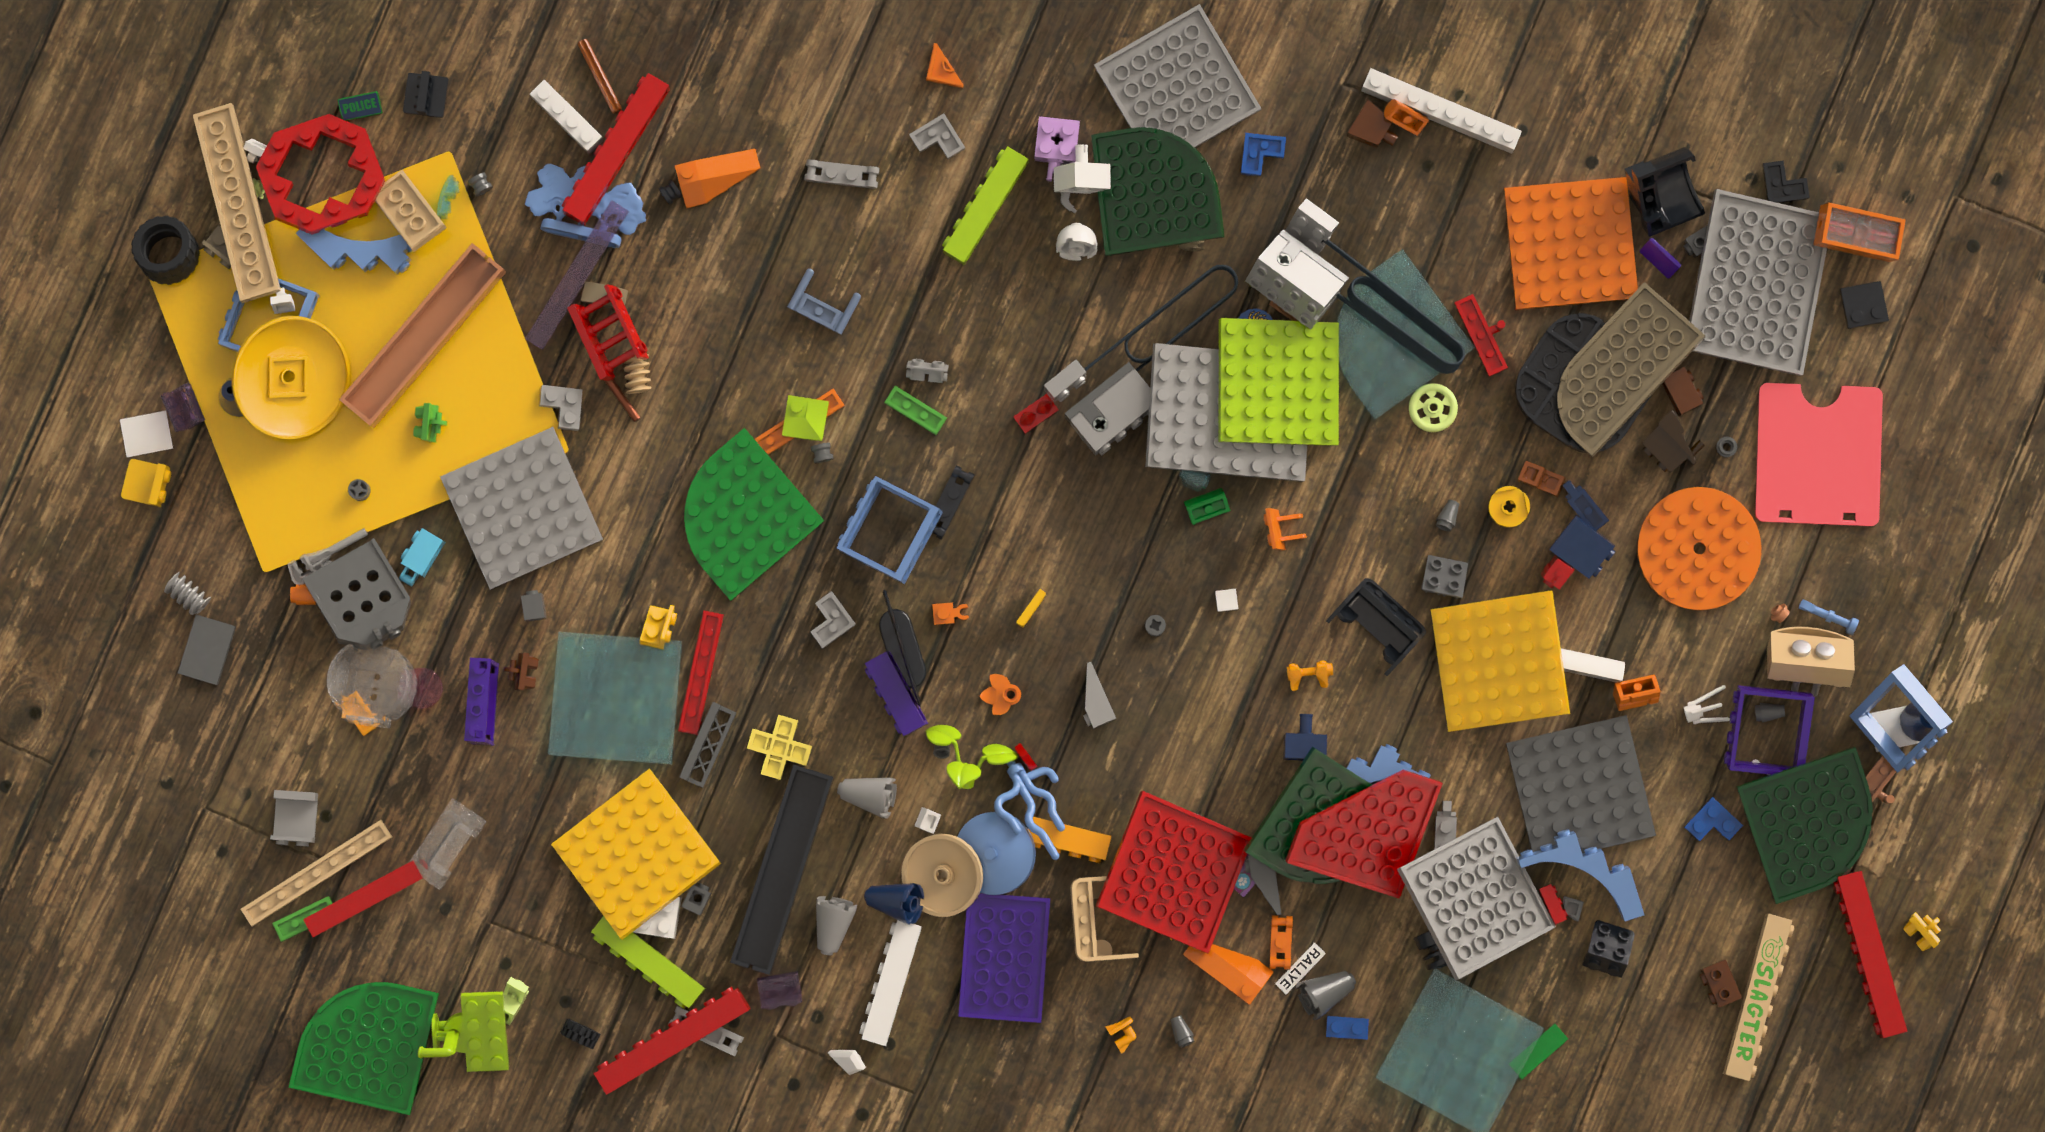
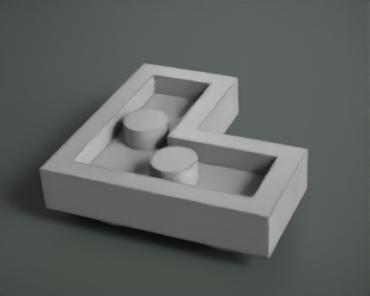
M944 113L909 134L920 153L935 143L939 144L947 159L965 150V146Z
M542 385L539 407L559 409L558 429L578 431L583 390Z
M832 591L815 603L827 619L811 631L823 649L856 624Z

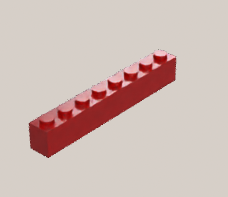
M650 73L646 77H641L637 84L638 90L635 94L629 96L626 102L628 106L624 112L622 110L619 112L615 120L617 123L614 128H609L605 135L606 141L603 146L599 145L594 153L596 157L593 162L587 163L583 170L584 176L581 180L578 179L572 188L574 192L571 197L567 196L562 204V207H564L562 209L563 213L583 226L590 219L670 91L668 84Z
M1862 871L1839 876L1837 881L1833 882V887L1836 895H1840L1841 902H1839L1841 914L1846 916L1847 922L1844 925L1847 934H1851L1853 942L1850 943L1853 955H1857L1858 962L1856 963L1858 974L1863 976V992L1865 995L1868 994L1870 1002L1867 1003L1870 1015H1874L1875 1023H1873L1874 1031L1880 1038L1908 1032Z
M731 986L721 992V998L715 1000L713 997L704 1002L705 1007L698 1011L694 1008L685 1014L687 1018L684 1020L676 1019L669 1023V1029L664 1032L659 1029L650 1035L652 1039L644 1043L642 1039L632 1045V1051L626 1053L624 1050L615 1055L616 1060L610 1064L608 1061H605L598 1065V1071L594 1075L605 1094L611 1093L749 1011L751 1008L740 989L736 988L733 990Z

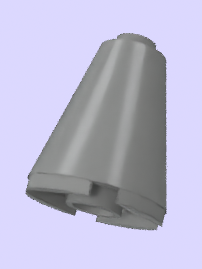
M894 778L844 779L843 783H839L837 793L842 800L881 818L888 819L891 815V812H888L889 807H894L897 784H893L896 781Z
M819 896L816 900L817 948L824 955H833L840 948L857 911V905L853 906V902L841 898L832 897L831 900H825L826 896Z

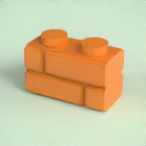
M1655 674L1615 683L1613 697L1618 710L1622 711L1647 704L1659 703L1660 688Z

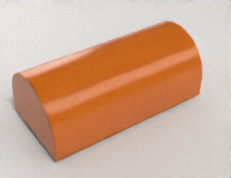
M1396 99L1391 100L1384 110V116L1387 120L1416 136L1419 135L1429 121L1427 116Z

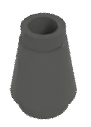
M1448 500L1436 519V526L1439 529L1451 532L1452 528H1455L1458 507L1460 505L1458 502Z
M1760 703V705H1755L1756 721L1764 723L1785 717L1784 704Z
M1182 1015L1170 1020L1175 1044H1178L1179 1048L1195 1042L1194 1034L1182 1018Z

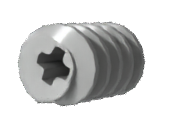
M180 572L176 573L167 583L164 592L166 594L171 593L170 597L172 599L177 598L179 605L184 603L183 608L185 610L190 608L189 613L191 615L200 613L210 602L211 597L203 599L204 591L197 594L199 587L196 586L191 589L190 587L193 582L189 581L185 584L186 576L178 578Z

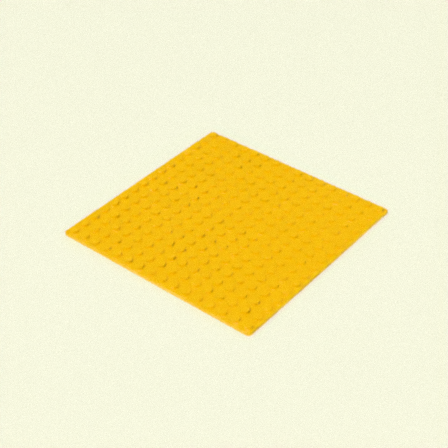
M445 152L402 169L447 227L415 252H408L406 254L411 261L409 262V268L403 273L399 272L396 274L380 258L377 260L378 264L373 270L364 272L349 256L345 258L346 262L339 269L336 267L333 270L296 234L299 229L278 220L264 224L277 277L319 294L311 319L328 327L342 343L350 366L349 387L472 243L494 260L451 152ZM400 171L385 176V182ZM356 188L332 198L348 205ZM328 199L306 209L321 214ZM374 202L367 216L357 217L348 220V223L324 229L336 236L356 241L384 240L400 235L376 202ZM201 249L199 250L198 265H196L195 270L188 278L171 285L158 284L150 280L264 572H270L285 566L293 560H300V556L303 554L326 549L363 528L368 533L450 500L440 476L551 427H554L565 454L569 451L561 429H558V420L553 408L539 407L540 391L543 382L502 279L488 293L374 429L343 404L333 420L321 430L309 436L296 439H282L267 435L253 427L244 416H232L225 412L220 405V388L226 380L232 378L233 364L238 353L222 347L218 344L219 340H217L220 329L225 327L227 322L225 321V315L228 309H232L234 304L232 297L237 290L232 268L227 269L220 263L221 258L216 254L212 257ZM285 289V293L292 296L295 311L278 314L274 313L270 297L277 296L276 293L245 302L230 342L241 346L246 338L262 324L279 317L299 316L306 297ZM291 371L284 373L283 379L285 382L292 378ZM424 403L438 405V412L442 413V420L447 421V426H441V433H437L436 442H427L413 436L414 427L422 426L423 419L416 418L415 408L424 406ZM361 479L370 486L371 493L366 500L357 501L349 495L348 486L353 480Z

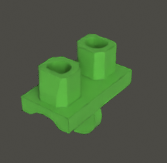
M424 403V406L415 408L416 418L423 419L422 426L414 427V437L421 438V440L427 442H436V435L441 433V426H447V421L442 420V413L438 412V405Z

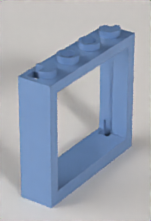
M278 278L281 288L306 297L299 316L311 319L319 294ZM236 290L232 297L234 304L232 309H228L225 315V321L227 322L224 329H220L217 340H219L218 344L222 347L238 352L241 346L230 342L244 303L240 302L238 291Z
M875 476L870 484H867V492L864 498H860L858 501L855 515L849 518L846 532L840 535L837 549L905 584L943 512L934 505ZM881 488L928 511L896 572L849 549Z
M1905 665L1891 672L1850 715L1851 719L1897 773L1904 768L1908 771L1916 764L1915 759L1919 760L1927 753L1925 749L1933 747L1938 742L1936 738L1943 737L1947 733L1946 728L1953 722ZM1895 685L1901 689L1933 727L1907 755L1901 751L1869 713Z

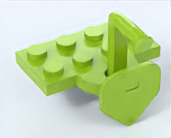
M503 991L461 993L462 1012L452 1015L447 1021H439L437 1013H433V1048L420 1046L418 1049V1057L420 1059L423 1057H449L456 1052L466 1054L467 1072L509 1070ZM440 1041H444L443 1048H440Z

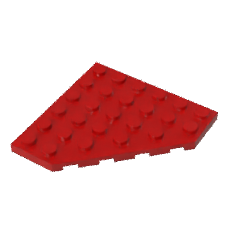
M1403 769L1300 822L1285 861L1291 865L1400 899L1405 884L1397 869L1414 861L1443 783Z

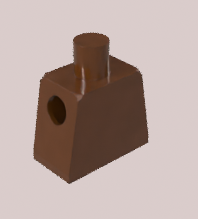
M1367 100L1347 133V137L1374 148H1378L1382 140L1393 146L1398 135L1389 130L1393 122L1387 120L1384 113L1369 100Z

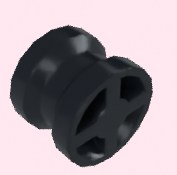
M672 179L668 181L666 186L658 188L669 205L673 203L674 199L683 196Z

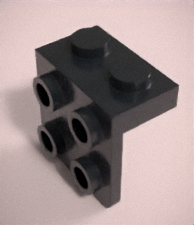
M1597 920L1593 927L1589 948L1583 959L1582 966L1622 978L1628 966L1635 933L1632 930Z

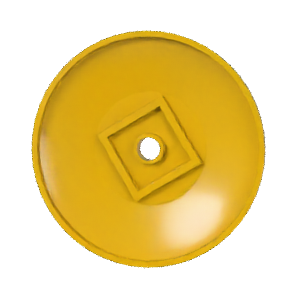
M301 316L275 318L255 329L241 345L232 369L233 396L244 418L259 431L282 439L306 437L325 427L333 420L343 406L339 399L348 390L350 384L348 357L338 337L325 325ZM291 371L292 378L285 382L283 379L284 373Z

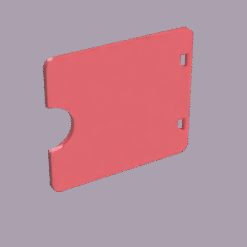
M1764 383L1760 386L1755 516L1757 520L1775 523L1874 526L1878 523L1883 394L1879 388L1841 386L1840 394L1832 405L1816 407L1804 398L1801 384ZM1779 511H1791L1792 518L1779 517ZM1843 513L1855 514V520H1843Z

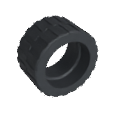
M169 216L154 217L141 225L134 234L131 243L133 258L143 273L153 282L167 285L179 283L183 279L188 278L195 270L196 265H198V258L200 256L198 243L186 225L177 218ZM167 237L182 239L181 250L174 259L163 264H155L149 261L150 251L158 241Z

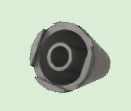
M1342 971L1301 981L1296 984V990L1300 988L1301 994L1298 997L1308 1015L1313 1014V1020H1318L1355 989L1356 980L1351 973L1348 974V972Z

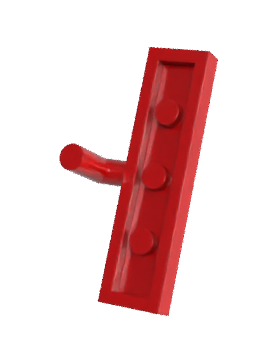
M1473 294L1454 302L1488 377L1508 369L1493 337V334L1503 330L1505 322L1500 320L1497 324L1489 327Z

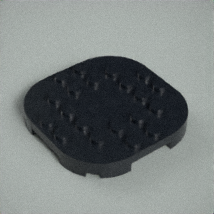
M1578 313L1558 319L1547 329L1518 373L1515 395L1520 410L1529 421L1569 448L1587 453L1572 439L1565 429L1557 403L1561 377L1567 365L1605 325L1599 317ZM1650 397L1597 453L1612 448L1626 435Z

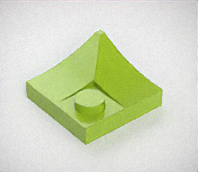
M788 395L782 436L823 441L829 401Z

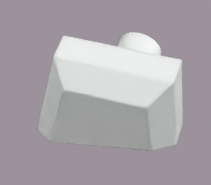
M830 1050L828 1052L849 1075L866 1068L856 1050Z

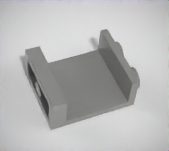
M274 790L276 807L274 832L270 836V840H276L278 845H288V841L296 842V846H309V843H315L318 793Z

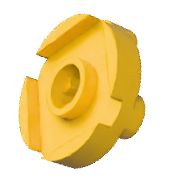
M1505 486L1498 489L1491 496L1488 510L1491 518L1497 525L1512 528L1520 525L1527 518L1530 511V502L1527 495L1514 486ZM1507 501L1515 505L1511 513L1508 510H1504L1503 506L1506 505Z

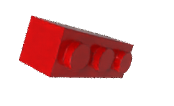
M1549 884L1538 889L1554 924L1556 925L1567 920V912L1561 907L1562 901L1560 897L1557 898L1556 896L1557 890L1555 886Z

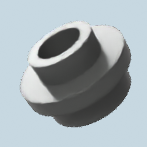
M1731 437L1721 438L1716 445L1717 452L1722 457L1733 456L1737 451L1736 441ZM1724 444H1729V451L1723 449Z

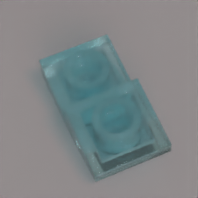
M449 175L440 193L437 207V215L440 219H448V213H451V201H448V199H456V193H459V181H456L454 175Z

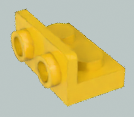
M650 605L639 644L664 650L665 643H669L672 631H669L670 626H674L677 619L673 605H670L669 610Z

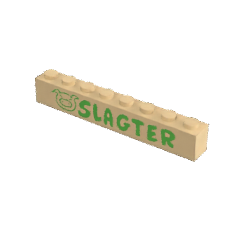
M1765 914L1724 1067V1075L1750 1081V1078L1755 1076L1757 1066L1754 1065L1755 1059L1760 1057L1762 1046L1759 1045L1761 1037L1764 1038L1766 1035V1018H1770L1773 1006L1770 1005L1771 999L1776 997L1778 986L1775 985L1777 977L1782 975L1784 967L1781 965L1782 958H1786L1789 946L1786 945L1787 939L1792 937L1794 925H1791L1792 920Z

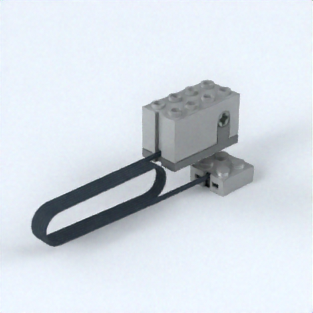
M1305 199L1298 207L1286 230H1282L1259 256L1245 282L1309 329L1314 327L1338 298L1436 371L1444 374L1454 373L1465 358L1463 346L1381 279L1332 243L1330 238L1339 222L1308 199ZM1326 245L1369 276H1360L1351 282L1347 290L1349 300L1340 294L1349 277L1318 255ZM1363 284L1370 287L1447 348L1455 356L1457 362H1447L1361 300L1355 294L1353 286Z
M1216 265L1210 268L1087 367L1083 368L1075 360L1044 385V391L1054 403L1057 400L1062 402L1070 395L1069 391L1072 388L1078 389L1086 382V371L1123 341H1125L1124 347L1128 358L1134 362L1143 363L1134 369L1130 362H1128L1065 413L1067 422L1095 456L1099 453L1101 456L1111 449L1110 444L1115 440L1117 443L1127 436V430L1130 428L1136 429L1143 423L1142 418L1146 415L1149 416L1150 387L1139 375L1138 371L1152 361V355L1145 359L1133 357L1128 350L1129 339L1216 270L1228 271L1234 278V288L1166 343L1172 345L1236 292L1238 276L1231 267ZM1097 424H1099V425L1104 424V429H1103V430H1102L1101 428L1096 429V425H1097Z

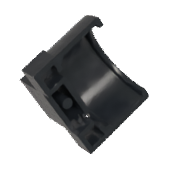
M1686 147L1644 163L1642 161L1625 168L1630 199L1640 212L1642 227L1649 237L1705 214V209L1691 182L1686 163L1689 160L1692 162L1696 161L1695 156Z

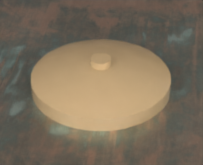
M949 834L930 835L915 843L903 861L902 883H915L923 888L924 899H921L920 905L923 906L922 911L938 917H949L959 914L969 908L980 894L983 884V869L980 859L974 849L961 838Z

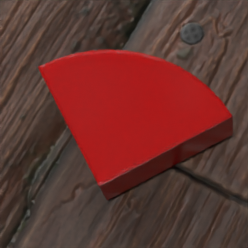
M1021 743L1014 747L1029 770L1031 769L1032 771L1037 767Z

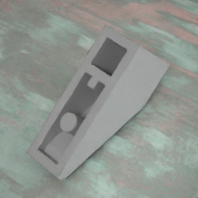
M1089 662L1087 663L1086 714L1083 717L1087 726L1092 725L1093 729L1115 720L1116 717L1092 663Z

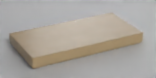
M403 170L384 183L375 202L413 252L447 228Z

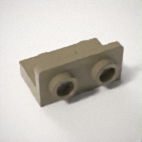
M218 225L206 241H202V244L205 246L203 250L212 257L216 254L221 258L220 263L227 269H230L231 264L222 228Z

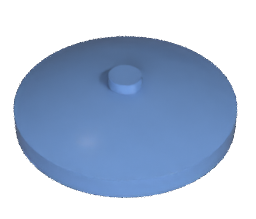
M988 812L969 820L957 836L967 842L980 859L983 869V884L980 893L1000 895L1014 891L1028 879L1033 870L1036 857L1034 840L1027 827L1016 817L1014 818L1021 827V833L1015 834L1008 822L1000 818L996 812Z

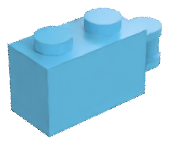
M423 528L420 532L418 530L415 532L411 539L413 544L410 549L406 548L401 556V564L406 567L401 573L399 580L411 587L419 575L425 578L446 543ZM410 569L415 572L413 577L407 575Z

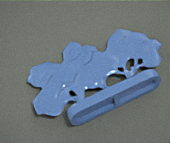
M547 164L537 172L539 182L543 186L528 192L525 205L530 207L534 216H541L547 212L555 214L556 220L546 218L542 221L540 229L547 233L619 248L621 237L607 232L608 228L618 226L622 233L630 235L635 232L638 224L646 222V214L642 211L643 201L637 195L632 183L617 185L611 191L605 193L592 214L601 222L599 229L585 227L580 223L576 225L563 222L562 218L565 214L562 210L564 208L562 204L567 196L571 197L574 192L572 188L578 179L581 180L584 176L583 170L585 166L578 168L572 178H569L563 168L553 164ZM556 205L560 206L559 211L556 210ZM601 214L605 216L604 220L601 219ZM610 215H617V218L613 222L609 220V222L606 223ZM621 219L622 223L617 224V221Z

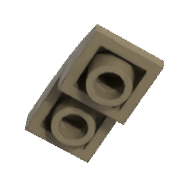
M585 281L581 301L591 304L607 295L604 288L605 285ZM619 288L623 296L621 299L625 305L628 290ZM611 302L603 306L605 308L614 309Z

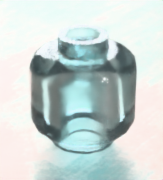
M1181 470L1179 477L1182 478V485L1184 487L1199 492L1207 488L1211 474Z

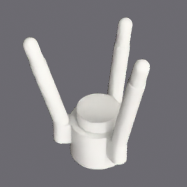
M1722 685L1704 696L1688 702V706L1683 707L1687 722L1693 721V724L1730 721L1729 717L1700 718L1703 717V712L1722 707V703L1701 708V705H1697L1724 690L1726 686Z

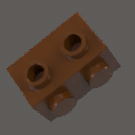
M1721 960L1700 969L1702 974H1699L1701 982L1704 986H1708L1710 991L1707 994L1712 1005H1716V1008L1742 998L1726 960Z

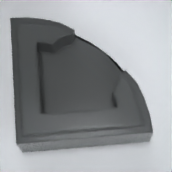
M1563 896V908L1566 910L1567 915L1574 921L1579 922L1584 902Z

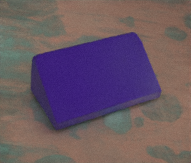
M1651 238L1640 250V253L1668 279L1681 267V264L1654 238Z

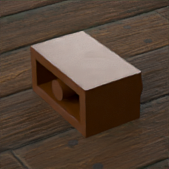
M1685 367L1671 373L1662 383L1678 416L1701 406L1704 399L1700 389H1696L1692 383L1694 381L1690 370L1686 371Z

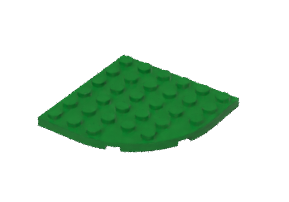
M745 428L717 450L699 469L689 488L684 512L686 535L695 558L730 601L736 598L824 522L823 518Z
M373 982L356 985L336 994L326 1001L317 1010L310 1022H308L300 1039L289 1088L411 1115L424 1057L422 1059L418 1057V1049L420 1046L427 1048L432 1027V1017L436 1010L439 993L401 984Z

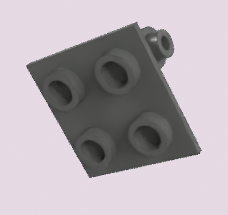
M1428 555L1421 590L1425 591V593L1442 594L1444 597L1447 595L1455 597V599L1463 598L1468 563Z

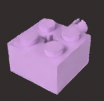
M1039 117L1035 161L1048 162L1047 181L1052 182L1054 167L1076 162L1075 145L1078 144L1080 121ZM1056 137H1060L1059 145H1055L1053 141Z

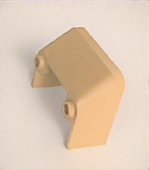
M1107 876L1079 878L1074 880L1070 887L1075 954L1081 961H1103L1139 957L1138 953L1112 955V947L1106 940H1096L1093 899L1099 898Z

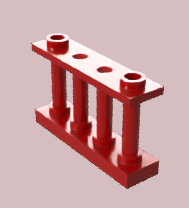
M607 284L604 286L607 295L586 307L577 304L567 307L599 379L604 381L614 379V368L635 356L643 360L649 358L646 353L647 347L640 340L621 299L623 296L620 289ZM611 302L615 313L592 325L588 319L589 314ZM620 320L624 330L605 342L600 343L596 336L597 332ZM628 338L632 349L608 361L604 354L606 353L605 350Z

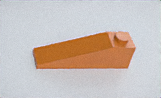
M756 149L675 165L686 208L707 204L719 194L724 193L736 183L741 182L758 171L760 165Z
M1212 944L1209 954L1190 946L1183 953L1186 958L1248 1005L1251 1004L1273 974V971L1258 959Z

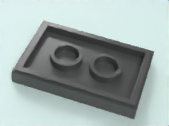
M196 614L178 674L218 685L236 626Z

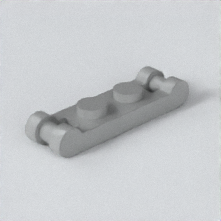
M810 159L806 161L808 170L807 174H805V181L877 189L878 182L876 177L879 175L880 169L878 167ZM816 168L822 169L821 175H815ZM863 173L869 174L868 180H862Z
M677 1006L674 1011L676 1014L673 1020L670 1019L669 1023L676 1019L681 1021L683 1016L687 1017L685 1014L689 1011ZM720 1027L700 1040L730 1055L736 1056L738 1052L736 1049L739 1043H742L744 1037ZM726 1037L732 1039L729 1046L723 1044Z

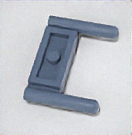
M807 269L787 307L842 335L861 299V295L854 293L843 313L804 293L814 274L812 269Z

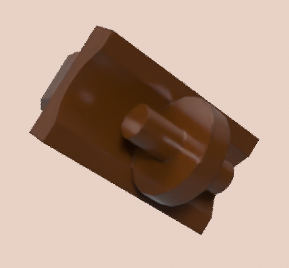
M518 653V660H511L510 667H504L503 671L509 672L508 680L514 681L515 677L513 690L521 691L535 688L536 678L527 677L526 674L527 669L537 670L539 659L529 656V653Z

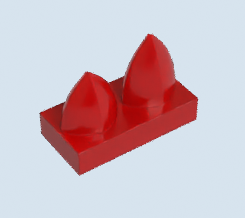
M1045 394L1013 418L1026 434L1059 410L1048 394Z

